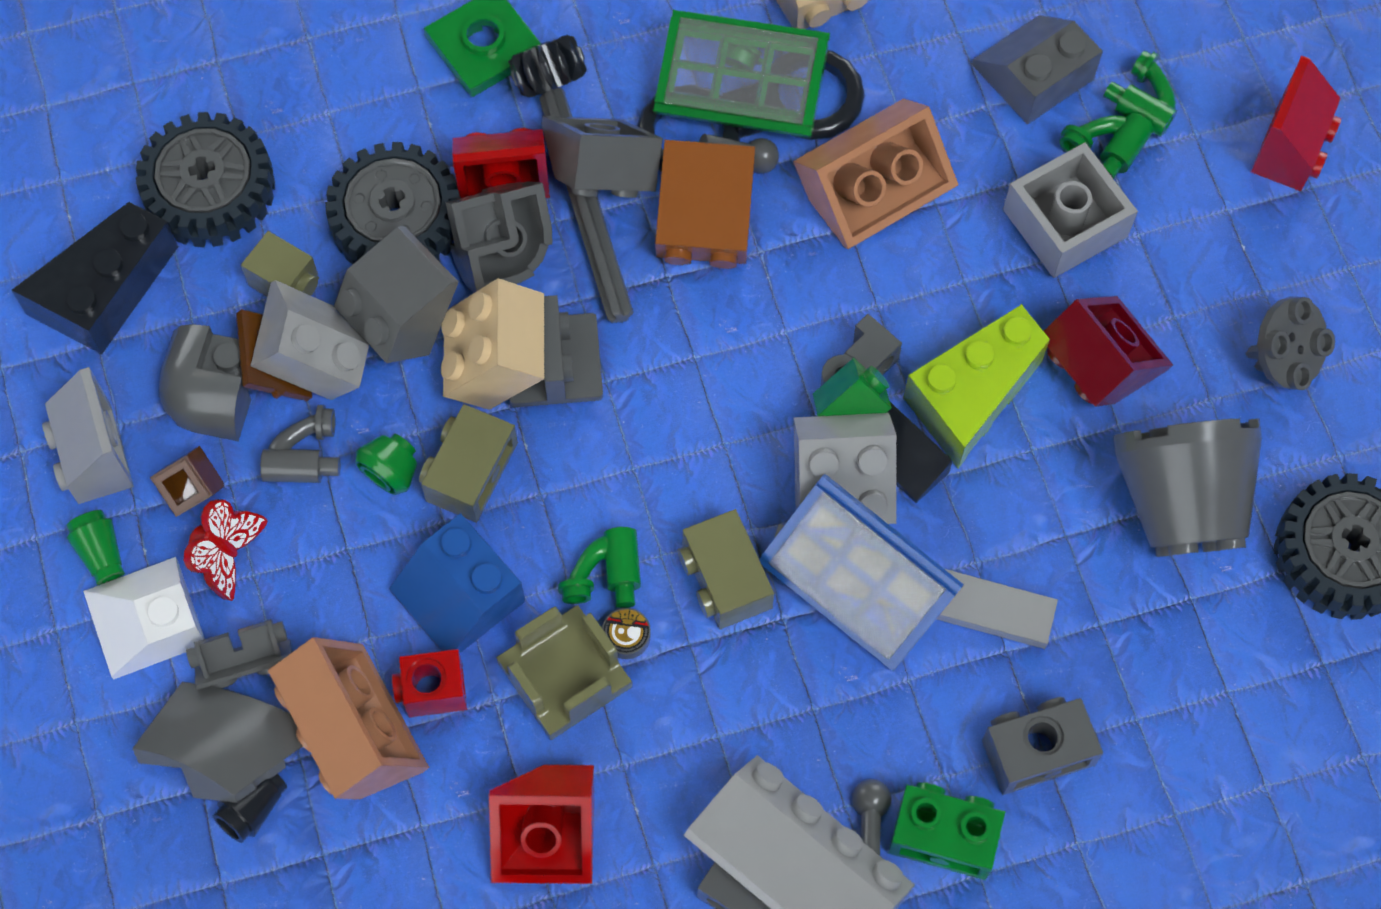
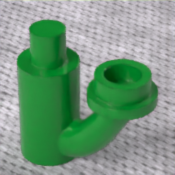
M1144 50L1135 62L1131 73L1137 76V81L1143 83L1147 78L1157 98L1132 84L1125 89L1113 81L1107 87L1103 97L1117 104L1115 111L1124 117L1130 113H1137L1146 117L1154 127L1153 133L1162 137L1177 113L1175 109V94L1162 69L1156 63L1159 54L1156 52L1151 54Z
M1130 113L1126 117L1120 115L1105 116L1079 127L1075 125L1065 126L1061 132L1059 142L1061 147L1068 152L1085 142L1091 148L1093 145L1092 138L1105 134H1114L1100 155L1102 165L1114 179L1118 173H1126L1154 132V127L1146 117L1137 113Z
M631 527L611 528L603 533L604 536L593 541L579 557L569 579L558 584V593L562 595V601L567 604H581L590 601L591 592L594 591V582L587 578L598 562L605 559L607 588L609 591L615 592L616 607L630 608L635 606L634 591L641 587L636 529Z

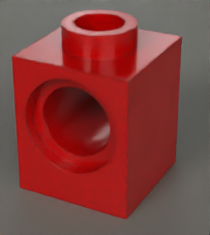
M459 649L399 657L401 673L392 674L395 703L404 704L409 718L467 710L463 663ZM426 676L440 678L441 683L439 687L432 692L423 693L416 689L418 682Z

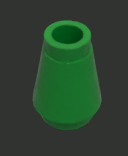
M102 510L84 513L67 523L66 526L70 534H68L66 539L90 574L95 578L97 585L115 580L125 574L121 566L122 562L113 521L110 518H106Z

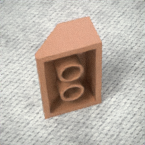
M904 98L793 161L809 201L841 244L847 249L852 248L959 185L930 107Z
M312 637L268 670L276 685L274 688L276 698L284 708L289 710L297 726L296 735L299 742L307 751L311 752L320 770L318 776L322 786L335 799H362L417 776L430 768L363 644Z

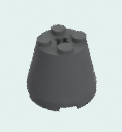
M1240 418L1183 423L1151 429L1146 433L1136 430L1113 436L1115 456L1149 545L1156 550V557L1199 552L1198 543H1202L1203 552L1246 547L1245 538H1249L1262 442L1260 419H1250L1248 422L1241 424Z

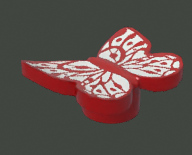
M224 499L210 501L203 508L201 514L202 525H199L192 531L189 544L184 550L183 561L187 569L191 572L203 573L206 584L220 598L233 601L236 585L234 558L238 555L237 550L249 544L262 532L267 525V518L249 511L233 512L230 502Z

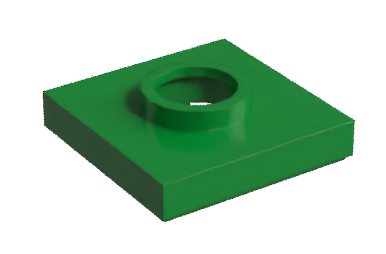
M471 0L424 27L425 37L471 98L511 75L512 71L508 62L513 55L541 44L508 0ZM482 26L493 27L495 33L499 35L497 40L488 46L474 45L469 41V37L474 33L483 31Z

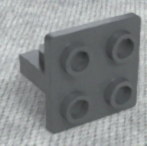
M557 295L544 296V380L511 397V406L525 407L602 400L603 389L596 315L594 313L568 315V312H559Z

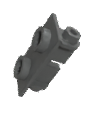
M272 619L238 629L242 646L238 648H233L229 633L194 642L195 647L187 649L186 654L190 667L195 668L196 690L209 686L225 688L235 683L238 677L255 672L259 675L269 674L268 670L292 653L291 642L287 637L283 621L273 624Z

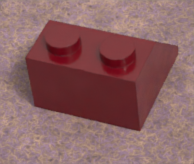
M1118 296L1076 299L1044 330V333L1050 339L1046 350L1049 358L1057 366L1068 372L1076 382L1074 387L1079 396L1095 407L1116 404L1173 366L1171 361Z

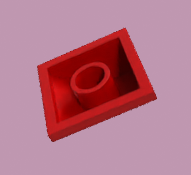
M542 765L489 791L491 883L592 884L594 765Z

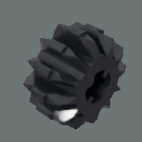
M563 35L513 55L508 62L515 86H518L521 96L526 97L543 94L578 80L587 71L581 46L578 47L575 37L570 35Z

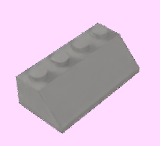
M758 755L732 776L684 834L688 840L770 909H898L915 886L913 882L903 875L898 866L883 859L867 846L855 831L844 827L828 814L815 798L805 795L789 782L776 766L765 762Z

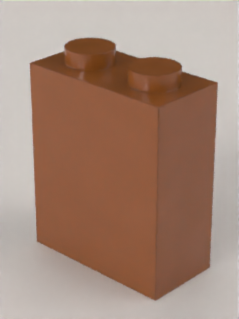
M677 140L664 141L655 242L656 257L664 258L665 262L673 265L691 264V260L710 261L711 266L722 269L735 268L737 264H746L755 146Z

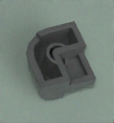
M528 181L497 185L481 189L482 193L445 202L454 243L450 244L454 263L460 277L471 292H477L497 278L519 284L535 276L533 272L544 260L548 245H552V225L543 183Z
M196 324L179 326L173 331L160 370L159 397L164 411L181 428L194 433L239 441L251 403V397L248 393L249 388L243 387L239 339L215 335L212 333L210 326Z

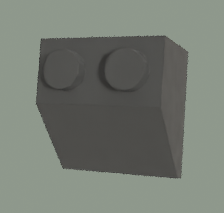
M1038 15L972 59V65L1028 125L1094 80L1103 51L1075 21Z
M542 116V128L555 179L570 186L571 193L594 197L598 195V190H611L613 195L635 198L638 197V191L656 192L663 138L622 119Z
M405 226L396 227L347 269L334 307L386 363L427 356L431 353L459 281Z

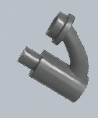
M318 405L316 414L280 432L270 443L268 449H263L262 481L321 483L322 476H340V457H323L321 450L292 449L295 444L313 433H316L317 440H324L325 437H334L336 425L335 410L326 409L325 405Z

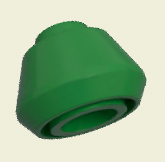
M393 434L391 438L380 435L356 450L355 464L377 486L390 494L397 495L407 492L410 488L417 466V461L413 457L416 450L398 434Z

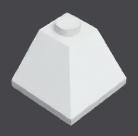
M176 557L83 591L113 680L186 653L187 649L195 647L194 642L205 639Z

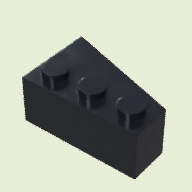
M128 202L11 291L26 315L103 354L175 253L178 245L166 220Z

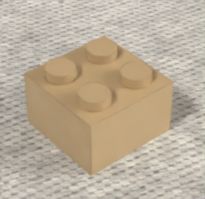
M497 278L447 310L441 325L444 335V359L441 364L443 397L490 410L544 380V293Z

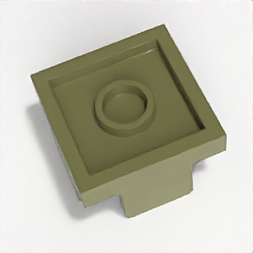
M578 605L561 615L556 606L552 607L515 632L517 643L496 657L499 666L550 740H553L632 688L631 679L618 661L617 649L591 613L585 615Z

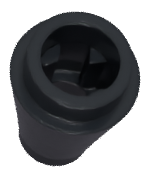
M276 774L274 777L261 782L256 790L237 803L219 801V809L213 814V819L227 835L237 842L242 843L248 836L255 837L280 799L281 794L287 789V784Z

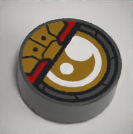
M632 608L617 609L610 613L603 623L602 629L617 649L618 658H636L647 649L651 637L650 624L647 618L638 610Z

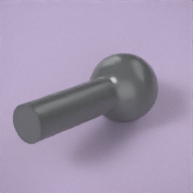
M704 133L699 141L704 143L755 146L754 172L758 174L772 171L779 160V151L776 145L765 138L755 139L748 144Z
M867 779L860 782L853 790L852 805L855 811L861 815V839L880 855L881 817L890 808L891 793L883 782L876 779Z

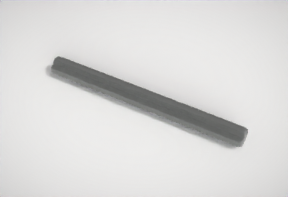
M559 87L547 91L540 96L545 116L572 117L565 92L562 88ZM566 185L607 319L611 323L626 322L633 315L634 311L598 197L571 193V187Z

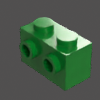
M919 782L916 784V787L906 785L888 854L986 880L993 868L1006 811L995 809V804L992 801L982 797L966 796L965 800L947 796L945 795V789L934 784Z

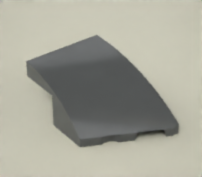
M181 682L132 749L138 763L181 768L193 798L237 803L256 790L261 782L274 777L285 769V759L303 746L297 738V726L290 713L233 691L212 686L196 690L195 683Z

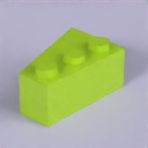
M1022 304L908 375L903 396L904 400L958 469L981 437H984L992 427L993 422L1007 404H1010L1042 363L1050 339Z

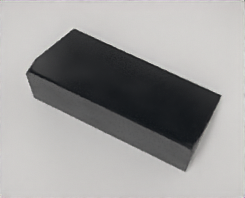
M890 402L892 408L888 413L896 432V485L917 503L949 474L952 460Z

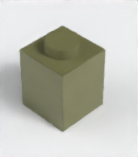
M270 231L266 232L241 263L248 286L266 297L268 296L270 284L274 280L310 296L313 295L318 285L319 276L313 257Z

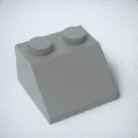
M274 280L270 284L251 367L333 400L360 387L369 344L333 305Z
M90 367L81 369L45 403L49 421L42 423L44 435L50 449L57 448L60 462L53 464L58 485L61 491L69 489L78 504L134 487L112 406Z

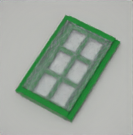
M673 10L653 112L659 115L811 138L828 54L830 33Z

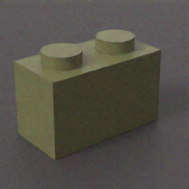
M463 404L457 417L451 416L445 423L440 437L442 445L436 457L430 456L425 461L419 476V482H421L426 502L457 515L461 513L466 519L477 523L518 442L515 425Z
M736 509L683 529L682 547L677 549L680 562L687 576L695 574L701 587L700 590L696 591L699 605L706 618L714 616L719 630L773 609L774 591Z

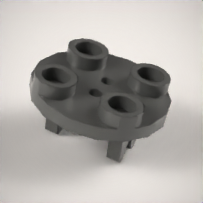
M1290 296L1278 300L1267 311L1260 325L1257 345L1250 346L1246 356L1258 360L1254 367L1258 371L1264 372L1266 378L1276 387L1305 390L1319 374L1326 356L1333 352L1335 336L1330 329L1326 328V323L1320 309L1309 298Z

